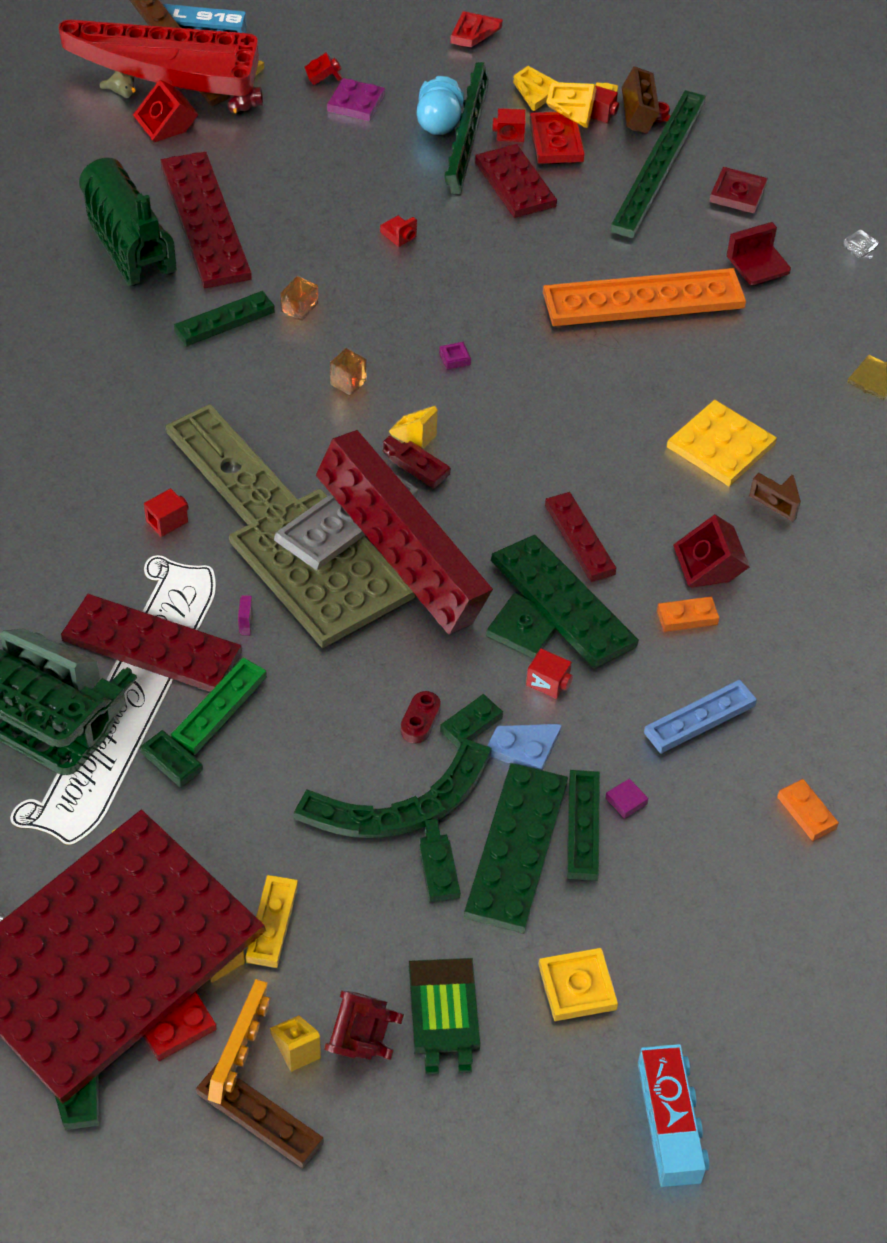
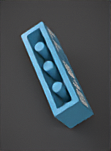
M163 4L180 28L246 33L247 31L246 12Z

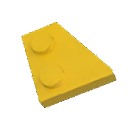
M526 66L516 73L513 79L514 85L533 111L547 103L551 82H557L530 66Z
M551 82L547 105L579 125L588 128L596 93L595 84Z

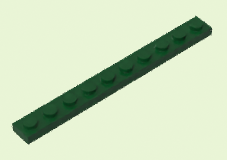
M687 90L683 92L612 222L610 232L630 238L634 237L703 108L706 99L705 95Z

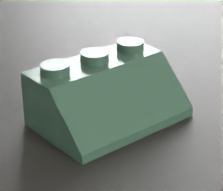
M24 628L3 630L0 633L4 651L79 691L84 686L92 689L100 679L97 661L87 654L82 655L71 650L65 644L55 643L46 639L40 633H33Z

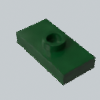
M161 730L140 746L141 753L180 788L203 771V764L164 730Z

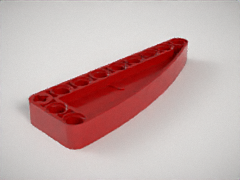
M65 20L59 24L61 44L65 50L109 69L156 83L161 79L174 87L201 92L245 96L252 91L259 61L258 39L253 34L83 20Z

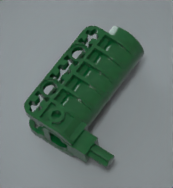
M100 158L88 164L79 178V186L84 194L87 217L129 286L139 284V273H142L140 266L154 262L161 273L168 275L176 272L174 240L159 224L158 218L151 209L149 195L143 196L137 190L135 184L118 160Z
M0 649V718L3 719L2 723H0V742L58 774L71 775L86 762L106 739L113 726L114 716L126 705L124 693L135 682L137 675L133 674L130 668H123L111 682L101 678L92 689L84 686L79 691ZM13 732L16 734H21L22 732H24L25 738H23L22 736H17L16 738H14ZM39 743L50 745L49 749L43 752L34 749ZM60 758L64 760L71 758L72 762H65L64 764H61Z

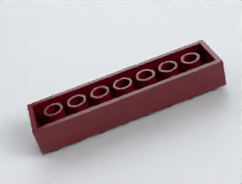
M358 430L332 438L316 473L320 482L328 489L354 523L358 525L370 542L378 549L404 583L408 585L420 602L449 635L472 625L493 588Z

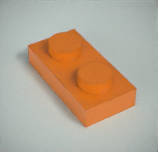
M712 597L658 603L657 613L664 632L718 625L719 615Z
M804 779L779 790L777 798L812 841L837 829L839 822Z

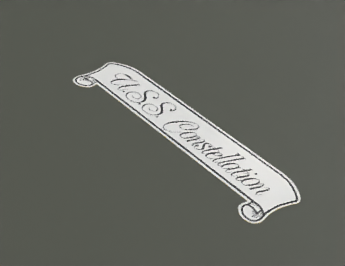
M160 555L150 557L144 566L145 575L148 579L159 581L142 612L198 630L215 595L216 581L213 569L206 565L192 566L176 563ZM117 660L107 681L111 682L123 668L126 669L127 667L132 670L133 674L137 675V679L125 691L126 705L114 716L113 726L106 739L75 773L71 775L57 773L42 803L35 799H28L18 804L11 813V823L20 828L44 831L66 845L74 844L92 832L106 815L173 679ZM69 758L67 760H64L62 764H64L65 762L71 763L72 759Z

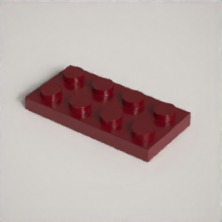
M517 144L475 155V163L514 218L557 207V198Z

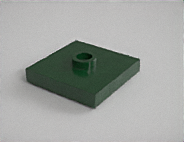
M513 593L487 628L486 636L534 659L539 650L543 649L553 636L556 626L531 600Z

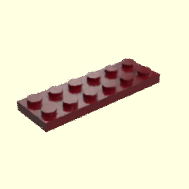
M91 594L86 595L61 633L63 642L209 692L232 670L242 653V646L240 644Z

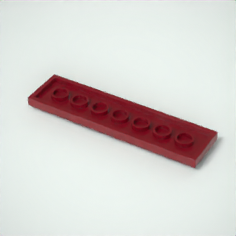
M195 152L160 159L161 168L204 289L252 280L250 267L207 152Z

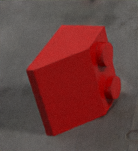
M159 79L133 114L146 133L155 142L185 133L199 115L179 89Z

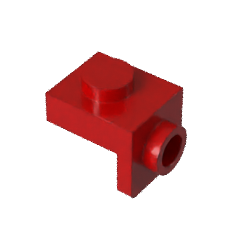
M327 52L304 66L308 78L313 85H316L331 74L338 81L342 79L340 70H342L341 65L336 58L331 59Z

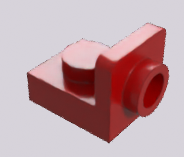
M397 215L380 225V233L400 247L417 237V219L412 217L405 221Z

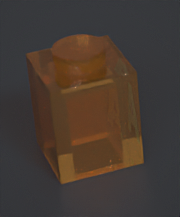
M299 276L280 293L281 312L301 321L318 305V285Z
M345 348L330 362V384L351 396L366 382V359Z

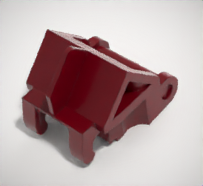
M341 990L340 998H342L330 1042L325 1044L324 1050L351 1058L360 1057L371 1060L372 1056L378 1055L391 1060L394 1050L388 1048L383 1043L388 1023L402 1024L404 1014L387 1009L386 1001L357 992Z

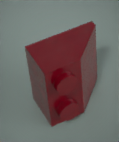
M716 514L673 544L687 584L691 588L728 583L750 568L734 526Z

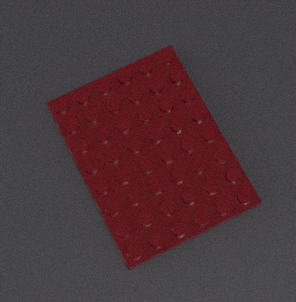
M141 809L0 921V1037L59 1101L64 1104L266 931L265 925Z

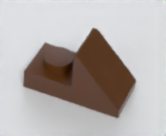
M758 473L752 480L749 497L794 522L801 503L794 475L792 474L780 485L774 480Z

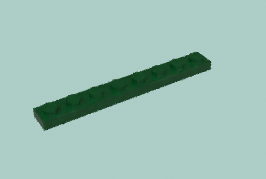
M485 62L476 63L474 72H471L470 86H467V99L463 102L464 110L461 113L460 126L456 128V141L452 144L453 153L452 156H449L448 171H445L446 185L450 186L452 194H461L489 83Z

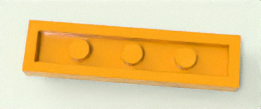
M257 979L254 981L211 1077L209 1101L221 1104L226 1091L232 1093L238 1076L235 1070L237 1066L243 1067L249 1051V1047H246L248 1040H255L260 1022H257L259 1015L263 1017L266 1015L270 1004V997L266 996L267 982Z

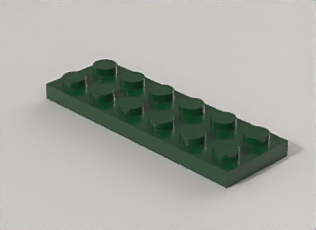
M535 534L492 553L490 561L528 600H531L556 626L555 629L594 669L637 648L639 639Z
M510 763L465 907V919L525 933L567 787V776Z

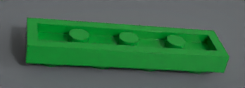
M243 657L171 733V737L185 750L196 755L267 678L266 670Z

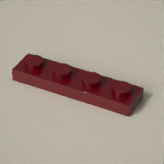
M571 492L546 498V509L590 582L616 575L617 568Z

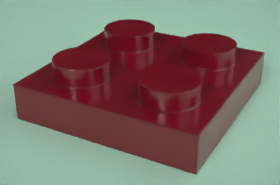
M723 167L711 192L709 202L755 214L767 186L768 178Z

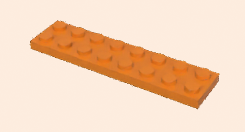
M734 268L543 285V295L552 326L743 309L746 304V299Z

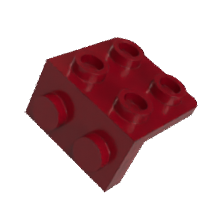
M773 222L730 234L726 256L750 285L786 276L791 272V267L773 246L777 227Z

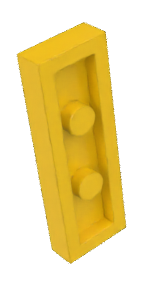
M267 875L256 915L265 925L266 931L248 946L246 963L278 968L298 889V880Z

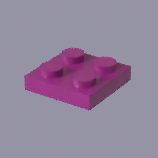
M343 78L327 103V111L370 121L385 96V88Z

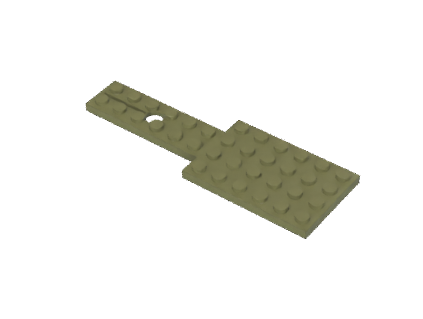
M211 404L165 425L166 433L248 524L229 534V542L322 649L415 598L413 591L404 583L398 573L365 536L318 570H315L274 541L278 530L323 500L327 495L321 489H318L297 499ZM229 462L232 465L240 464L241 469L235 473H226L222 471L221 466Z

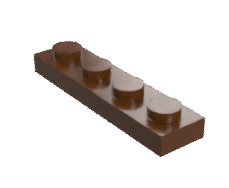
M216 1064L196 1087L197 1095L303 1169L323 1145L324 1137L238 1077L232 1093L226 1091L221 1104L209 1101L210 1080L216 1069Z

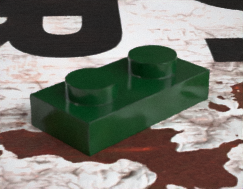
M482 694L440 724V732L459 748L464 738L472 741L503 718V711L485 694Z

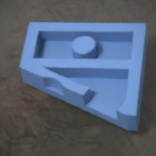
M562 725L497 726L487 745L492 748L490 757L509 764L515 763L543 770L561 733Z

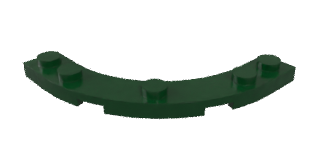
M464 738L448 770L430 787V791L418 798L414 796L392 803L391 807L374 809L373 805L345 803L306 789L294 811V819L335 834L361 838L390 837L426 827L425 820L437 819L438 821L466 799L478 782L491 756L492 748Z

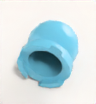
M436 76V79L428 82L426 80L422 84L416 114L423 130L432 135H444L452 132L461 119L464 92L458 87L457 81L445 76Z

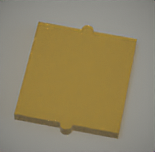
M868 355L848 378L847 383L863 390V393H869L885 400L887 397V361L884 362Z

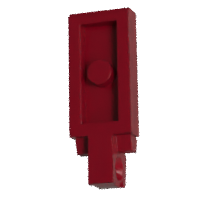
M388 436L383 441L382 451L389 456V459L394 464L432 489L436 488L451 473L450 466L411 441L401 443L392 436Z

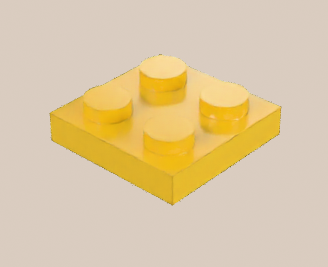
M602 948L539 959V968L554 1021L617 1010L618 1002Z

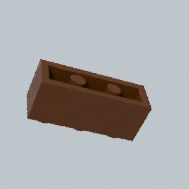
M633 66L622 86L627 127L635 132L640 131L647 134L660 113L654 73Z

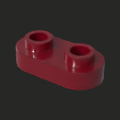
M422 691L412 698L401 721V735L407 742L421 743L429 737L440 714L441 707L440 698L435 693Z

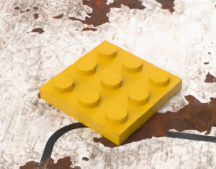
M714 399L668 439L667 448L730 487L776 445L777 437Z

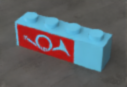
M681 1044L641 1047L638 1067L661 1187L701 1184L705 1171L709 1170V1157L707 1150L701 1149L700 1138L703 1137L701 1119L695 1118L693 1107H696V1093L694 1087H689L687 1076H690L688 1056H683Z

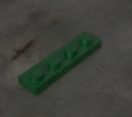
M262 290L174 324V331L187 347L275 313V306Z
M570 770L567 879L598 881L600 772Z

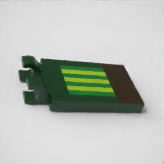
M473 958L409 961L414 1054L424 1053L426 1074H439V1052H457L458 1072H472V1051L480 1050Z

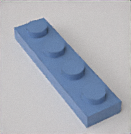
M739 679L645 726L644 734L662 754L755 707L757 699Z

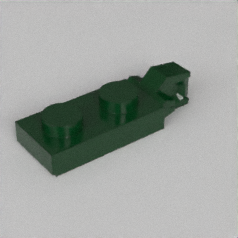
M437 819L425 820L426 837L420 838L419 852L429 902L459 899L461 892L450 840H448L447 834L440 835Z

